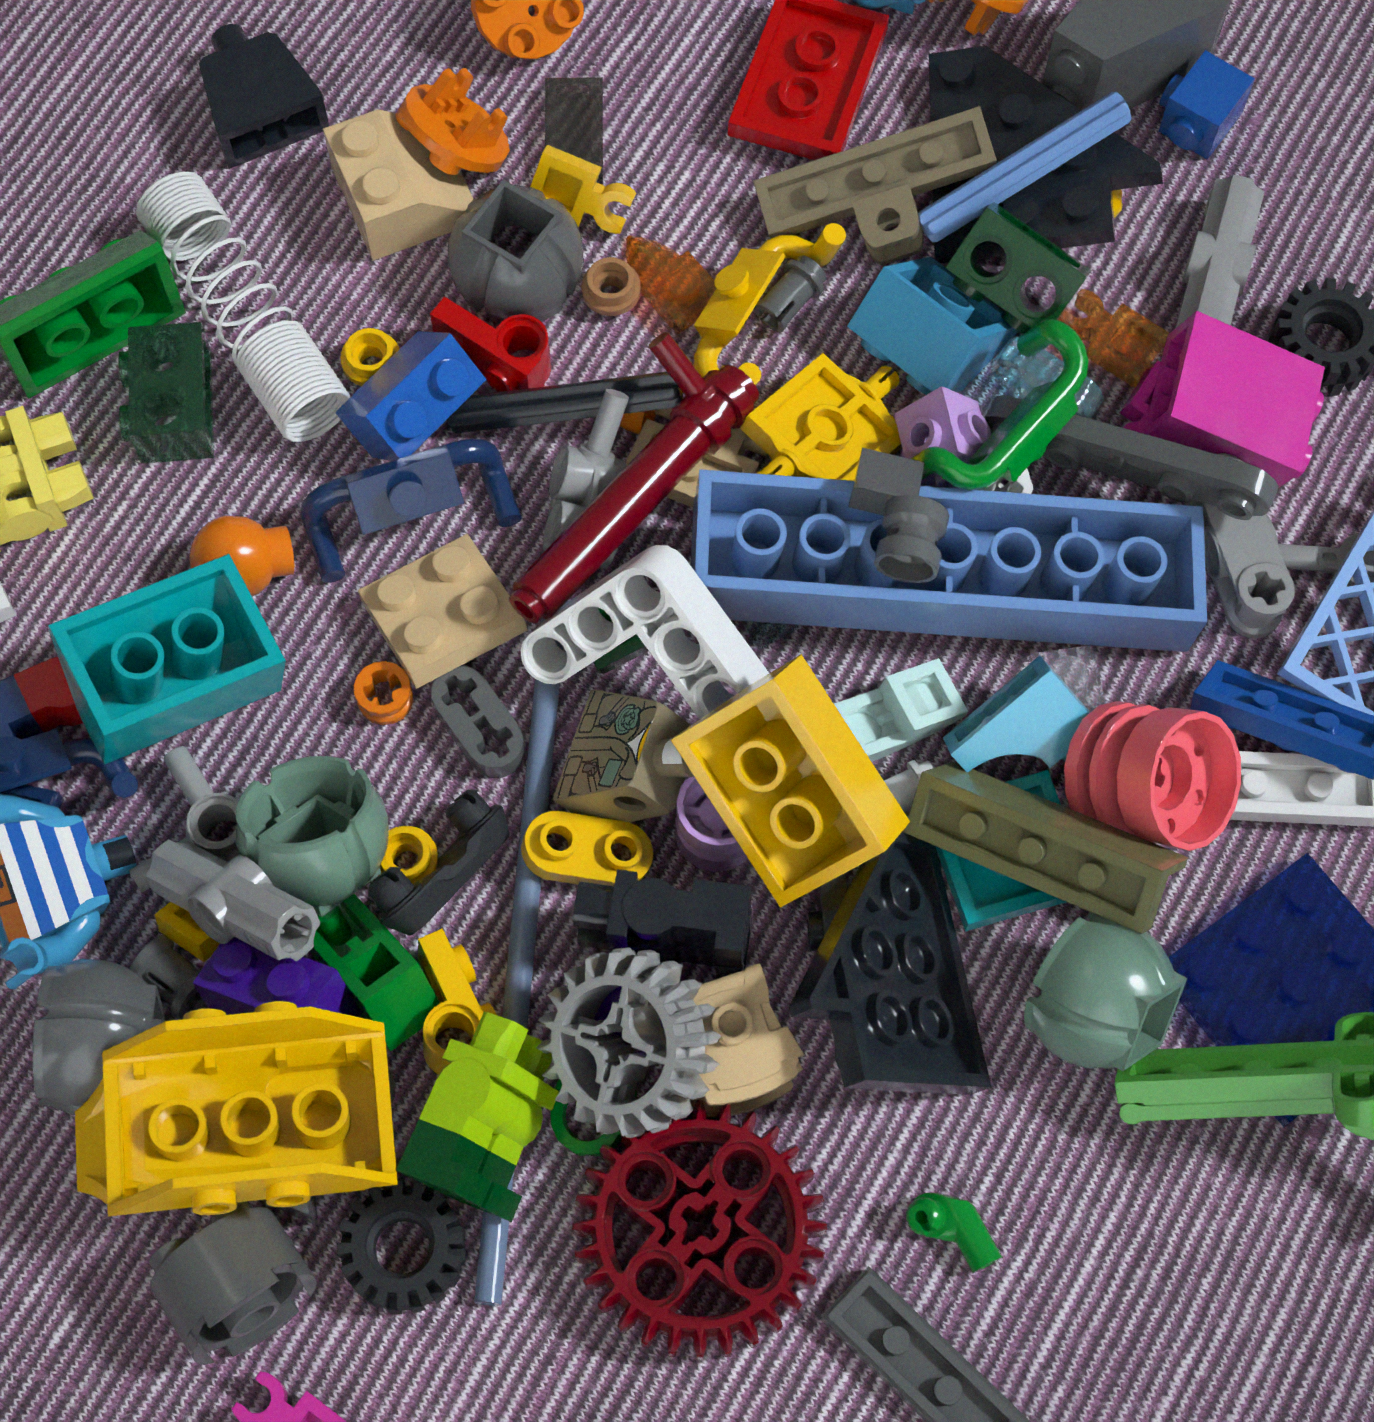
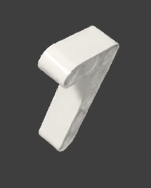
M655 545L645 549L564 604L552 617L543 621L523 641L520 650L522 663L531 676L546 684H557L565 681L637 634L699 719L735 696L723 687L721 681L729 684L736 693H739L769 674L687 560L677 550L666 545ZM644 575L651 578L658 585L660 592L653 590L647 584ZM598 608L603 609L610 616L612 622L606 620ZM682 628L690 631L697 638L699 644L690 641L685 636ZM554 639L563 645L565 651L556 645Z

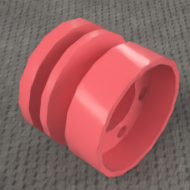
M1111 702L1099 705L1084 717L1070 740L1064 765L1065 794L1071 810L1157 845L1191 851L1208 846L1224 831L1235 811L1241 786V756L1234 734L1220 717L1198 710L1172 707L1159 709L1146 704L1134 705L1128 702Z

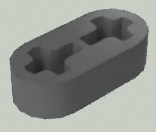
M459 666L435 679L431 687V699L435 713L473 768L481 775L489 778H503L513 774L521 766L525 757L523 734L515 719L485 678L473 668ZM458 687L463 693L473 690L470 694L473 708L476 712L474 715L469 717L464 708L457 702L449 705L451 702L449 691ZM487 727L498 741L509 738L506 742L508 753L500 758L493 751L482 755L486 749L480 730Z

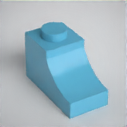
M1039 655L945 735L943 740L951 756L966 772L971 771L990 759L1014 754L1040 758L1051 768L1061 759L1064 762L1066 761L1070 740L1082 719L1090 711Z

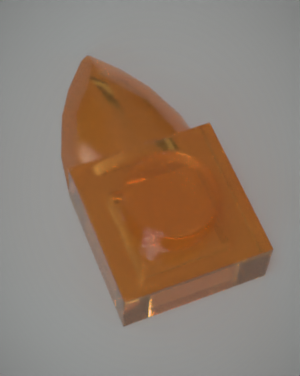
M628 235L626 238V260L640 278L641 295L677 335L696 322L716 290L714 279L689 251L679 255L673 249L654 240Z

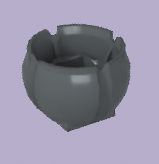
M504 179L497 188L487 191L468 204L466 213L459 216L455 221L447 246L449 270L455 287L471 309L477 313L485 307V312L490 317L491 322L500 324L510 316L519 314L533 316L541 322L557 314L562 309L566 294L573 295L584 265L582 236L575 220L564 205L553 198L546 199L540 190L532 187L512 185ZM521 226L538 237L521 259L491 243L501 228Z
M78 959L63 965L48 966L41 980L37 1003L46 1009L47 1014L43 1018L34 1020L33 1081L36 1098H42L40 1099V1106L52 1107L75 1115V1111L90 1098L103 1078L102 1052L165 1022V1013L156 985H149L141 976L127 967L106 960Z

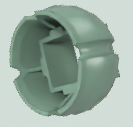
M310 756L291 760L271 768V782L269 785H263L255 780L248 785L240 796L236 807V846L239 854L254 861L269 877L276 888L313 906L316 914L323 917L381 874L380 864L385 856L388 845L389 824L384 802L362 768L354 772L349 761L346 759L330 756Z
M1089 912L1087 917L1090 922L1081 917L1077 918L1063 932L1044 959L1033 981V984L1040 988L1041 995L1039 997H1029L1026 1000L1024 1011L1025 1027L1036 1034L1052 1054L1067 1063L1084 1068H1118L1121 1071H1125L1163 1044L1187 978L1173 970V966L1164 949L1148 931L1141 934Z

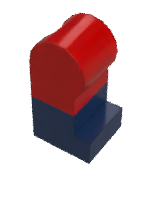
M58 657L50 658L0 680V738L12 736L22 740L50 731L60 724L67 726L83 724Z

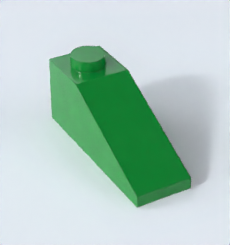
M352 894L323 917L317 915L321 924L316 930L314 947L310 952L319 963L337 969L362 1012L361 1018L384 1023L386 1047L391 1052L423 1028L426 1016L440 1002L418 962L389 930L379 922L365 904L355 894Z

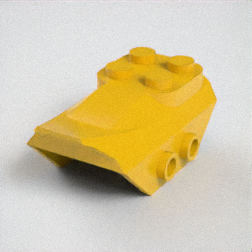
M286 1001L264 1003L257 1006L254 1012L226 1015L224 1011L219 1009L193 1010L186 1013L181 1020L162 1022L103 1051V1078L90 1098L75 1111L77 1191L92 1195L107 1204L108 1217L191 1207L192 1212L198 1215H219L234 1211L237 1208V1202L266 1199V1204L272 1207H292L307 1203L310 1200V1196L398 1185L384 1023L315 1007L297 1008L296 1004Z

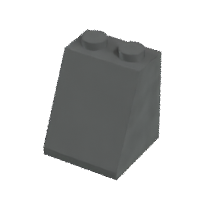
M1080 0L1054 31L1042 84L1081 110L1110 92H1118L1128 104L1129 109L1163 94L1167 85L1176 74L1185 77L1205 50L1214 54L1231 0Z

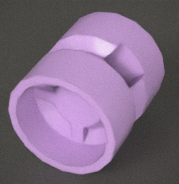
M688 777L681 785L676 801L675 834L677 846L685 859L699 869L711 872L732 870L747 860V856L696 778Z

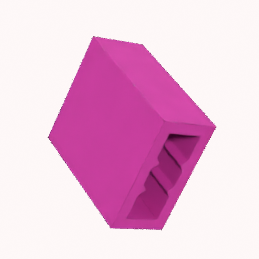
M1196 311L1167 335L1143 434L1214 454L1226 453L1236 456L1243 462L1267 472L1275 479L1279 486L1278 488H1280L1293 478H1299L1311 460L1312 446L1308 442L1312 424L1319 415L1324 402V395L1320 392L1325 367Z

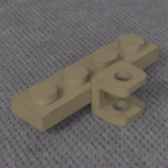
M978 106L753 180L770 238L779 235H795L856 215L859 229L870 256L877 264L885 265L916 255L923 248L924 236L919 225V216L913 196L979 175L995 165L997 160L981 108ZM890 227H897L892 231H886Z

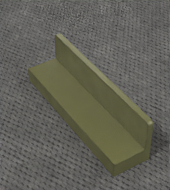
M955 762L921 773L908 816L910 823L904 830V833L1141 934L1152 928L1168 877L1184 869L1188 860L1182 854L974 769L966 772L959 763Z

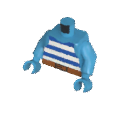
M0 794V959L10 960L18 971L15 976L5 982L9 989L18 988L34 975L45 972L48 966H59L72 962L99 931L100 915L104 913L110 903L104 881L129 874V870L137 866L133 848L126 835L91 844L81 816H65L58 807L16 796Z

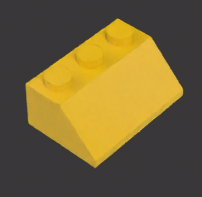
M802 654L752 683L671 739V742L780 908L885 852L910 823V820Z

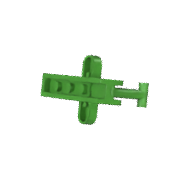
M1359 1012L1343 1016L1335 1025L1334 1041L1156 1049L1125 1071L1117 1069L1115 1089L1117 1102L1121 1104L1120 1118L1125 1123L1133 1125L1141 1121L1332 1114L1335 1112L1336 1119L1348 1131L1374 1140V1012Z

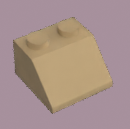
M380 109L323 128L332 170L372 261L451 233L457 218L466 213L468 204L474 200L461 171L457 175H450L436 168L429 160L430 151L411 132L399 125L395 117L396 113Z

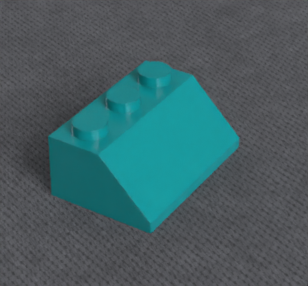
M230 554L48 625L49 633L75 706L104 765L277 693L282 688L286 660Z

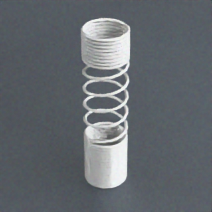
M180 171L168 174L154 182L145 190L138 201L136 209L138 221L144 227L147 234L159 242L166 258L171 260L170 266L173 273L182 280H186L185 288L187 293L193 300L201 303L203 318L210 324L217 325L216 334L219 342L227 348H233L232 359L235 366H237L241 375H243L247 384H249L253 393H255L259 402H261L265 411H267L271 420H273L277 429L283 435V438L291 442H302L316 438L329 431L341 420L335 412L350 398L349 392L343 387V383L337 378L334 370L331 369V366L325 360L318 347H316L306 329L303 328V325L297 321H291L293 317L292 309L286 306L268 309L277 296V288L271 283L254 285L262 272L261 263L255 260L239 262L246 251V242L241 238H226L231 228V221L226 216L220 203L217 202L214 194L208 189L202 177L195 172ZM231 242H237L241 245L240 254L223 269L206 276L192 277L197 265L216 248ZM199 256L193 262L187 276L178 270L176 260L183 261ZM245 265L256 267L255 277L237 292L223 298L207 299L216 284L233 270ZM215 278L209 284L203 298H200L193 292L191 281L198 282ZM260 288L271 289L272 296L261 309L240 320L223 322L229 310L247 294ZM231 300L224 308L218 321L209 316L206 304L223 303ZM278 311L287 312L288 317L286 320L274 322L259 329L243 345H239L245 333L262 318ZM248 322L240 331L234 344L224 339L221 331L222 326L229 327Z

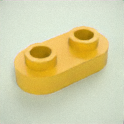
M548 811L537 816L527 828L521 843L522 858L531 872L546 880L576 885L579 882L614 886L617 869L637 872L638 881H640L649 870L653 860L651 841L647 834L638 826L625 821L563 811ZM552 833L562 835L567 840L568 848L562 851L551 848L547 842V835ZM620 843L627 846L631 851L632 858L628 861L617 859L612 854L611 845Z

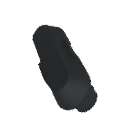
M467 790L457 797L454 803L447 807L446 818L452 821L460 833L457 836L458 839L438 858L436 871L412 884L400 870V867H390L379 875L376 881L370 884L368 897L371 896L376 905L383 911L379 916L381 918L379 922L383 926L408 936L413 935L428 923L509 838L510 833L504 809L501 805L497 806L495 804L489 807L477 793L478 790Z

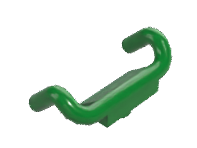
M1048 319L1041 321L1021 335L1017 340V347L1019 352L1026 357L1035 356L1049 345L1056 347L1061 353L1064 362L1061 374L1055 381L1033 388L969 459L970 464L963 462L950 451L937 446L925 448L910 458L924 462L921 480L935 472L953 486L968 490L989 487L1000 478L1014 483L1032 462L1041 458L1046 451L1047 445L1078 411L1074 396L1080 390L1087 377L1089 359L1085 344L1076 331L1059 320Z

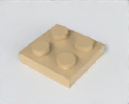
M468 534L358 590L365 609L416 689L528 631L524 618L512 607L509 600L510 595Z

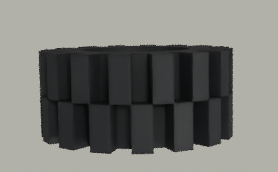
M1326 278L1320 290L1316 280L1306 282L1302 292L1298 287L1289 294L1287 301H1284L1268 342L1324 366L1320 392L1323 386H1327L1329 397L1340 395L1344 385L1348 392L1356 389L1361 380H1366L1374 367V308L1369 310L1374 297L1367 291L1359 298L1354 296L1353 292L1357 285L1348 281L1343 290L1336 289V279ZM1315 323L1331 325L1339 329L1347 337L1349 348L1342 352L1323 350L1308 339L1305 332L1306 327Z
M402 1180L398 1181V1185H391L390 1188L381 1190L380 1187H374L368 1190L371 1196L363 1202L357 1199L350 1206L353 1213L349 1220L343 1219L339 1228L342 1239L341 1243H337V1255L341 1259V1270L345 1278L358 1295L363 1297L368 1304L377 1309L379 1307L387 1309L389 1313L402 1314L403 1310H412L414 1313L426 1310L425 1305L432 1301L438 1304L447 1297L444 1292L450 1285L456 1286L461 1277L459 1274L461 1264L465 1265L466 1250L464 1248V1241L466 1239L454 1209L449 1206L446 1199L438 1192L434 1194L428 1190L426 1185L417 1182L414 1183V1186H406ZM397 1222L417 1224L427 1233L429 1240V1250L424 1262L414 1271L405 1274H395L385 1270L379 1264L376 1256V1245L379 1236L387 1227Z

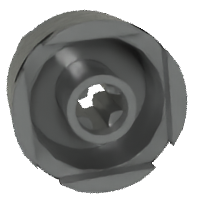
M249 1201L237 1202V1208L232 1212L212 1215L210 1225L189 1239L177 1238L164 1244L149 1260L155 1272L151 1280L150 1289L191 1357L198 1364L215 1363L208 1352L222 1347H226L230 1355L234 1357L258 1345L286 1325L299 1312L293 1299L303 1287L310 1297L316 1289V1278L273 1212L265 1207H252Z

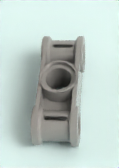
M1226 453L1217 454V455H1221V456L1228 457V458H1231V459H1235V460H1238V461H1242V460H1240L1238 457L1233 456V455H1230V454H1226ZM1193 499L1189 503H1184V505L1203 506L1205 569L1213 580L1226 614V619L1231 628L1241 636L1251 639L1264 638L1272 634L1279 626L1282 614L1291 605L1295 588L1280 552L1275 528L1268 515L1252 516L1249 520H1239L1224 514L1214 505Z

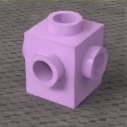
M943 386L894 413L902 445L900 456L908 459L925 448L937 446L950 451L963 462L970 464L969 459L991 436L988 423L981 415L978 401ZM935 472L921 480V483L932 487L959 488L953 486Z

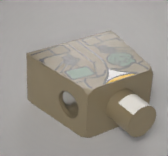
M590 690L552 800L571 813L625 822L668 815L676 806L679 790L685 777H694L671 742L672 738L691 726V724L657 701L601 690Z

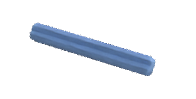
M1110 92L919 211V225L923 233L931 242L940 241L982 215L985 209L993 202L996 204L1001 203L1125 126L1131 120L1128 104L1118 92Z

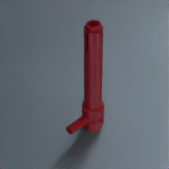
M668 332L660 334L651 341L648 348L681 389L685 397L672 409L670 421L514 582L512 585L514 593L509 597V600L519 615L533 624H537L542 618L548 619L552 617L705 455H715L731 437V428L737 429L743 425L747 415L754 410V404L759 399L758 389L747 374L739 368L728 364L723 365L719 370H711L702 377Z

